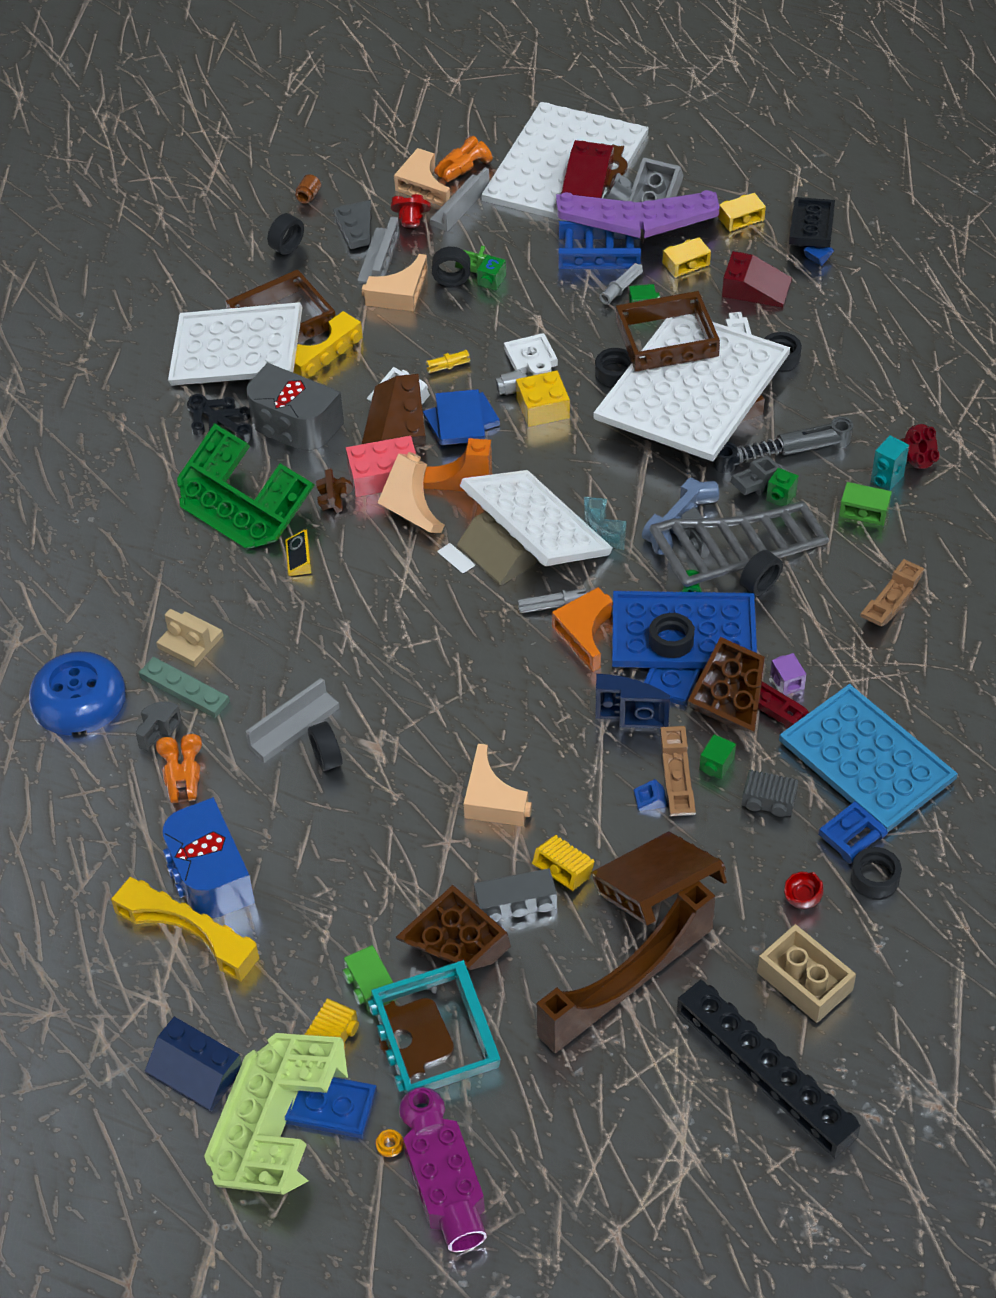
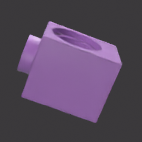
M794 653L779 656L772 660L770 676L781 693L788 695L805 689L806 672Z

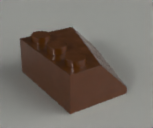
M419 374L395 376L375 386L362 444L411 436L414 446L426 445Z
M720 637L688 699L690 708L734 729L755 733L765 657Z
M454 885L448 888L396 936V939L451 963L464 960L468 970L493 964L511 947L507 932Z

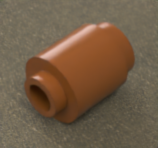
M305 175L296 188L295 196L297 200L301 203L311 202L321 188L320 180L314 175Z

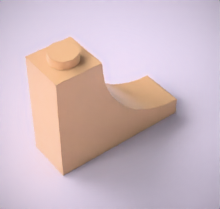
M417 148L394 175L395 191L409 196L420 194L423 195L424 200L439 206H443L450 199V188L442 185L432 176L435 169L434 153Z
M418 254L416 260L409 267L398 273L387 276H369L367 283L362 286V297H365V305L414 312L428 271L427 255Z
M412 452L398 454L377 503L430 533H442L445 525L431 513L424 497L423 479L427 464L420 461L421 457Z
M478 744L464 800V818L524 827L525 819L531 816L532 802H528V792L515 789L501 781L489 765L488 745Z

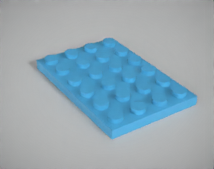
M851 684L841 689L779 736V741L850 803L857 802L884 825L887 832L954 782L958 775L956 771Z

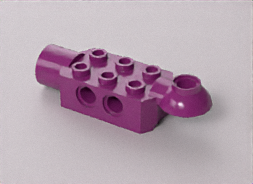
M414 1088L406 1093L399 1106L401 1119L406 1125L413 1128L403 1138L405 1155L430 1228L442 1230L448 1249L451 1252L468 1251L479 1246L487 1238L480 1217L485 1211L484 1195L457 1121L442 1119L445 1112V1104L442 1097L430 1088ZM421 1103L427 1104V1106L424 1108L416 1107L418 1104Z

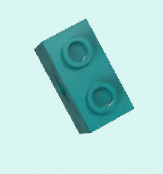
M889 435L875 450L870 482L891 491L904 477L909 444Z

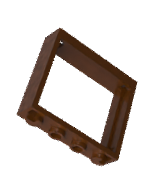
M298 269L225 301L226 309L264 306L299 292L319 315L300 323L297 344L328 331V322L336 317L335 310Z
M699 291L616 305V324L635 372L719 356L720 339ZM695 314L705 340L638 352L628 325Z

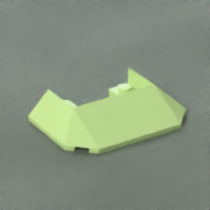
M275 1033L267 1039L268 1044L257 1052L252 1050L244 1057L204 1155L206 1163L212 1170V1179L217 1187L284 1195L308 1182L297 1171L307 1144L301 1139L281 1137L286 1124L284 1117L292 1100L293 1106L298 1091L327 1093L333 1077L348 1078L344 1042L341 1037Z

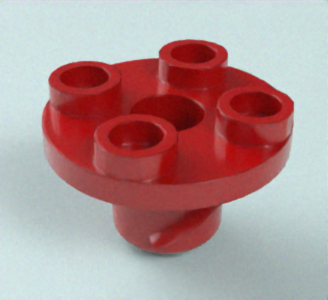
M420 194L411 195V198H404L402 196L392 197L391 210L399 213L401 225L407 229L419 227L420 219L423 216L422 213H426L431 209V203L424 200L423 195Z

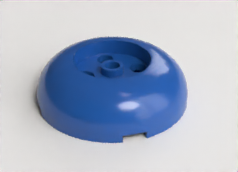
M85 651L62 654L47 662L35 675L29 690V704L36 721L45 729L61 735H72L73 732L82 731L90 733L104 727L118 715L126 699L125 682L119 669L107 658Z

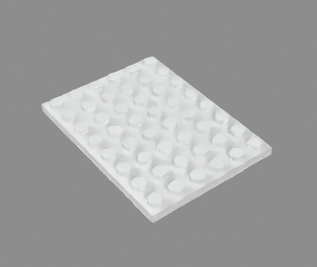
M540 102L483 191L482 201L566 221L557 216L556 194H561L574 141L624 146L622 157L627 161L629 167L648 135V127ZM613 163L612 170L618 168L619 166ZM605 187V190H604V193H603L602 198L604 197V195L606 194V192L609 190V189L606 188V187Z
M688 314L666 318L642 351L705 340L696 316ZM712 322L720 339L718 357L636 372L631 364L594 411V419L714 461L788 357L790 347Z

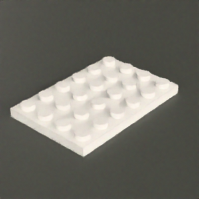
M301 303L180 313L168 382L172 386L253 379L267 362L293 372L302 315Z
M528 470L462 479L460 487L467 492L468 496L479 503L483 510L487 511L498 524H501L512 537L516 538L544 566L608 556L613 549Z

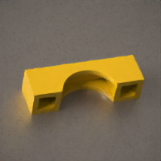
M342 311L328 322L330 336L327 340L317 345H297L293 373L310 378L340 354H343L348 348L363 338L361 322Z

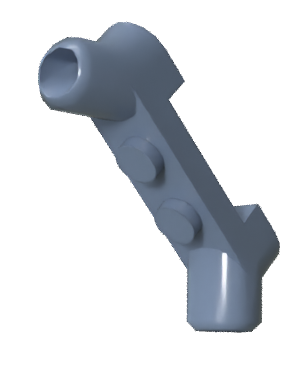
M691 477L681 486L680 500L663 518L656 514L651 517L642 531V538L652 543L654 553L664 555L650 532V526L670 519H681L686 511L697 508L700 504L716 503L719 500L718 484L715 481L699 482ZM673 529L662 531V534L673 549L671 537L674 533Z

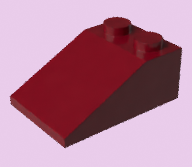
M575 140L570 152L561 194L568 192L577 196L602 198L613 167L614 146Z
M732 251L723 277L722 297L783 308L792 277L752 254Z

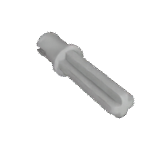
M634 263L616 281L610 282L609 287L599 295L601 302L608 305L615 297L621 296L623 290L643 273V266Z
M586 588L567 592L562 590V593L518 600V609L520 613L562 607L583 596L587 591Z

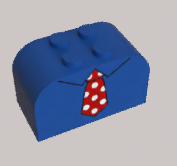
M214 797L178 810L170 815L163 826L166 849L162 851L167 862L166 866L171 879L174 878L175 888L179 898L185 897L187 904L193 911L199 914H207L211 918H218L254 904L255 900L250 875Z

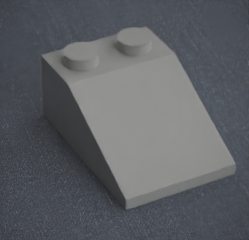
M643 157L632 187L633 192L628 201L644 202L676 197L684 177L681 166Z

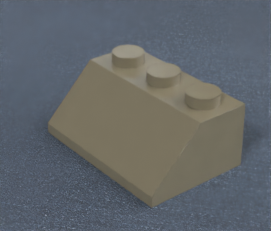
M487 511L474 517L457 543V547L499 586L504 585L536 564V557L527 551L516 538L512 537L501 524H498Z

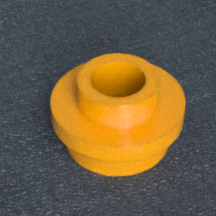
M387 1129L378 1135L376 1149L382 1156L395 1157L403 1150L404 1141L399 1132ZM388 1142H393L395 1144L392 1147L385 1146Z

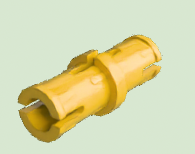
M467 350L450 355L446 353L443 354V357L427 360L426 366H429L426 367L427 371L431 374L444 369L451 370L454 366L470 363V358H467L469 353Z

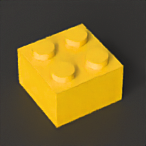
M558 370L516 379V398L528 427L570 418V399Z

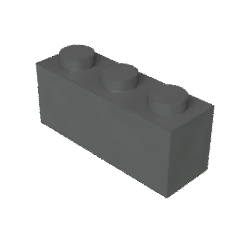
M550 868L474 883L476 905L495 922L504 918L522 917L529 913L547 912L557 908V892Z

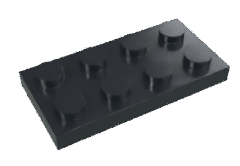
M795 197L789 244L798 247H830L835 200Z

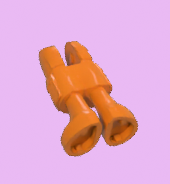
M470 136L464 141V145L460 149H454L439 162L434 169V173L439 177H443L445 181L450 182L471 170L474 160L479 159L483 164H489L493 157L484 142H478L475 136Z
M187 734L181 738V752L183 755V762L181 764L178 763L179 746L175 739L163 737L156 742V751L167 761L163 768V780L167 786L171 803H179L178 788L186 787L189 802L195 801L197 798L200 765L194 760L202 748V739L196 734Z

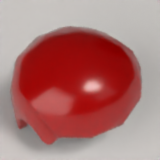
M801 871L794 873L785 881L784 895L793 907L806 910L815 907L821 901L824 893L823 882L814 872Z

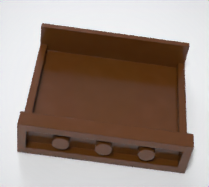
M669 831L591 872L599 895L647 926L656 921L652 906L708 876L723 884L727 883L724 874L726 868L720 858L712 856L707 851H703L693 843L691 844Z

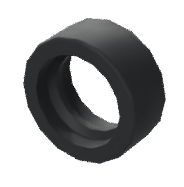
M281 214L274 220L268 231V245L281 254L287 255L292 253L303 238V222L291 214Z
M448 246L441 248L435 252L432 258V275L439 284L455 287L462 285L470 276L471 259L463 249ZM446 261H456L463 268L457 272H446L439 265Z
M775 332L764 338L790 347V351L793 352L788 355L778 371L791 370L800 363L802 345L795 335L787 332Z
M608 348L597 355L595 359V376L600 383L609 387L615 386L632 364L627 350ZM618 363L627 368L622 371L613 372L605 369L604 366Z
M768 550L758 552L744 567L740 577V584L751 593H754L755 596L764 594L778 580L783 568L782 560Z
M678 613L661 614L654 618L650 624V647L655 653L666 658L684 656L694 646L695 627L692 621L684 615ZM665 630H677L686 637L677 641H667L659 637L658 634Z
M324 721L309 727V740L321 769L327 771L342 765L341 751L329 723Z
M871 847L860 851L853 860L851 871L853 886L858 892L871 898H884L893 894L900 882L902 872L900 860L894 853L885 848ZM866 864H881L888 868L892 875L887 881L875 882L865 878L861 873V868Z

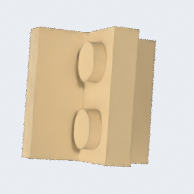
M169 609L165 614L168 630L156 644L158 649L196 667L223 637V631L187 612L180 614Z

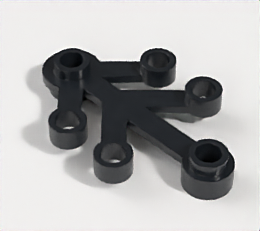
M194 394L189 397L187 402L188 410L193 413L191 428L194 435H202L205 432V426L202 422L203 413L209 417V431L214 423L217 425L219 423L246 443L253 437L252 426L248 423L236 424L228 419V417H238L241 421H247L251 418L250 409L246 406L235 409V400L232 397L207 400L202 394ZM223 407V410H214L212 408Z

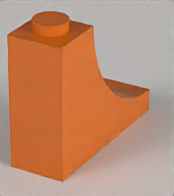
M469 438L465 452L457 460L441 466H427L423 480V489L466 492L460 487L463 478L492 475L491 440Z
M599 587L552 612L553 629L592 672L601 668V653L597 649L593 637L597 629L612 617L613 606L611 597L608 594H604Z

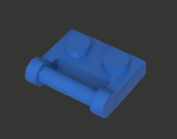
M853 802L819 829L818 835L837 850L847 863L851 864L860 851L866 849L877 839H883L887 836L888 832L884 825L857 802ZM866 827L871 830L852 847L846 844Z

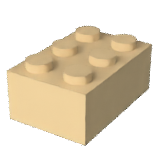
M796 924L759 956L757 973L816 1023L853 991L856 973Z

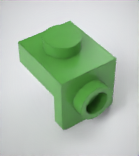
M481 245L479 254L464 250L471 259L470 272L477 273V269L487 256V254H484L485 246ZM455 263V268H463L460 263Z

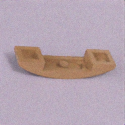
M903 559L893 572L890 582L875 601L871 600L861 612L860 617L879 626L887 624L909 598L925 568Z
M685 726L661 727L663 770L670 816L695 815L694 794L691 787L687 754Z

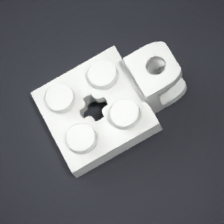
M544 333L504 343V350L515 371L521 370L527 376L551 372V367L558 366V359Z

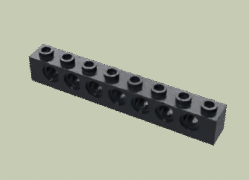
M700 979L678 997L677 1012L834 1159L858 1138L861 1125L852 1113L843 1110L831 1094L825 1093L818 1087L817 1082L812 1076L805 1075L791 1057L782 1054L770 1038H765L758 1032L755 1024L750 1020L746 1021L732 1003H727L719 996L718 991L712 985H707ZM705 1010H713V1011H715V1012H714V1013H708V1012H706ZM726 1027H731V1028H733L734 1030H733V1031H727V1030H725L724 1028H726ZM745 1045H750V1046H752V1047H754V1048H753V1049H747V1048H745V1047H743V1046H745ZM770 1063L773 1067H766L763 1064ZM783 1082H791L794 1085L787 1086L783 1084ZM804 1100H810V1101H812L814 1104L808 1105V1104H805L803 1101H804ZM824 1119H831V1120H833L835 1123H833V1124H828V1123L824 1122L823 1120H824Z

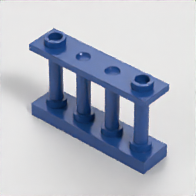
M559 221V239H565V248H559V269H629L634 263L641 264V248H634V239L640 238L575 222ZM573 239H585V248H573ZM593 239H606V248H593ZM614 239H626V248H614Z

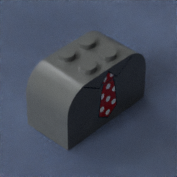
M268 362L247 386L252 426L259 433L281 441L286 445L301 450L318 449L324 446L344 424L340 391Z

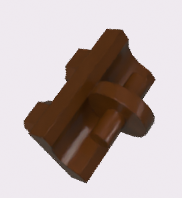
M331 468L325 470V478L316 481V487L322 495L317 497L318 505L321 509L325 511L334 508L336 513L342 512V498L347 497L353 491L352 482L345 479V477L334 478Z

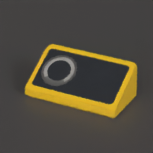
M306 529L285 540L289 576L312 574Z

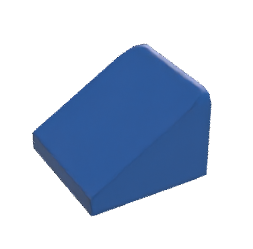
M808 246L804 249L806 258L820 266L834 252V249L830 247L816 248L815 246Z
M656 779L634 789L639 811L668 806L664 787Z

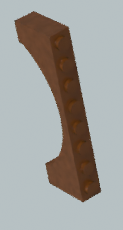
M700 881L683 889L677 894V899L655 931L618 968L589 986L573 991H561L556 987L536 1003L537 1036L556 1054L708 934L713 928L716 896Z

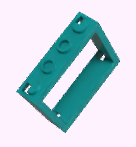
M464 960L371 990V1000L368 1001L369 1009L372 1016L377 1015L380 1023V1025H377L378 1035L381 1041L386 1040L389 1050H386L385 1053L390 1067L395 1066L398 1075L394 1076L399 1092L404 1091L406 1095L407 1092L419 1087L434 1090L499 1068L501 1058ZM455 980L484 1060L411 1084L383 1003Z

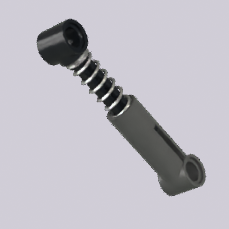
M836 417L829 424L779 434L775 441L769 439L768 442L762 440L760 444L754 442L752 446L747 444L745 447L741 445L736 447L733 443L727 442L715 458L714 466L720 473H731L744 460L748 462L751 458L755 460L756 457L762 458L764 455L770 457L773 453L778 455L779 452L781 456H787L832 445L844 448L851 443L853 422L847 417Z

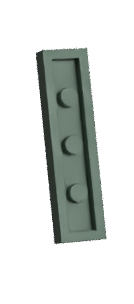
M153 657L139 671V676L144 681L213 718H216L230 703L229 696L156 657Z

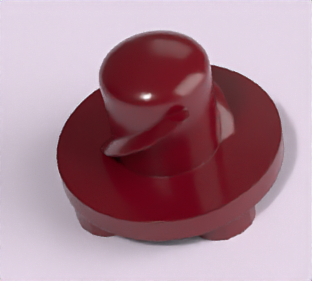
M917 424L910 427L905 438L901 439V441L909 444L907 461L917 469L929 468L940 457L936 430L934 427H929L925 424Z

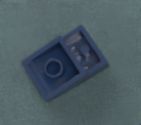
M596 674L595 719L620 720L619 727L661 729V727H669V694L635 679L610 674Z

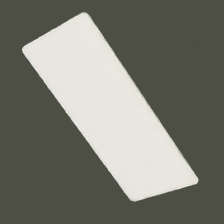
M451 543L437 551L461 573L467 572L476 565Z

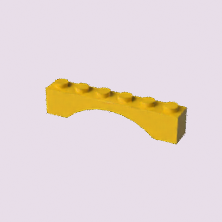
M129 877L111 898L115 913L134 924L164 923L190 931L210 948L217 960L219 970L240 982L259 960L257 944L254 940L247 936L242 937L236 934L227 925H219L207 914H199L193 911L188 904L173 900L166 892L154 890L143 880L138 881Z

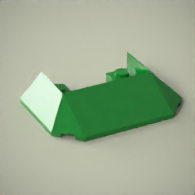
M214 423L177 477V484L181 498H179L180 507L246 549L276 542L315 484L279 463L256 499L253 500L227 484L226 481L244 457L250 445Z

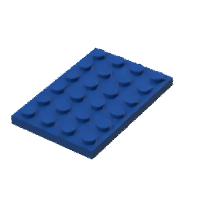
M613 591L612 667L704 669L720 637L757 653L754 593ZM665 613H678L690 619L695 627L694 646L691 651L677 658H666L655 653L649 644V629L654 618ZM665 630L658 634L659 637L667 641H677L686 637L677 630Z

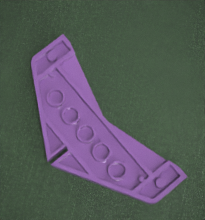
M709 190L697 194L644 202L577 196L568 192L556 194L558 218L638 238L641 235L640 229H643L644 238L719 215L717 194Z

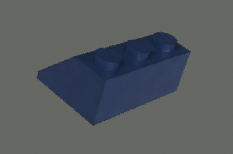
M174 1016L158 1035L145 1068V1073L211 1112L235 1082L242 1062L240 1054Z

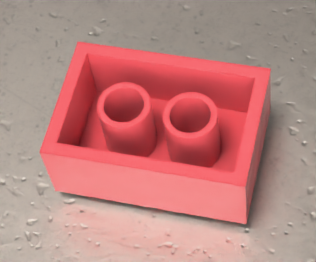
M411 436L346 447L347 465L356 497L382 493L398 454H408V452L416 454Z

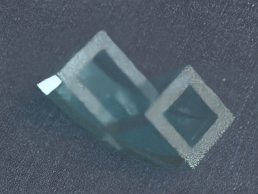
M584 497L585 523L611 547L624 550L627 521L606 519L607 499Z

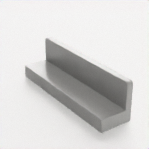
M485 167L477 176L472 174L430 219L431 226L448 232L481 197L489 184V169Z
M390 217L387 229H375L358 277V284H366L369 276L386 275L400 234L398 217Z
M320 678L246 731L249 749L264 763L307 733L309 727L321 723L340 709L339 703L326 692L325 681Z

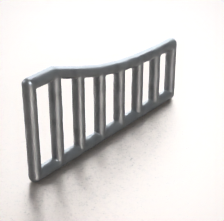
M804 501L743 516L670 519L650 526V532L685 587L744 569L751 558H748L729 526L740 525L756 551L760 552L767 549L750 523L761 521L778 547L777 550L770 552L778 558L812 549L829 542L827 534ZM800 511L817 537L807 540L790 514ZM781 516L798 543L787 546L771 519ZM706 527H718L739 559L738 562L731 564L727 562ZM683 528H696L719 565L718 568L712 570L707 568ZM673 529L699 571V574L688 576L662 534V531Z

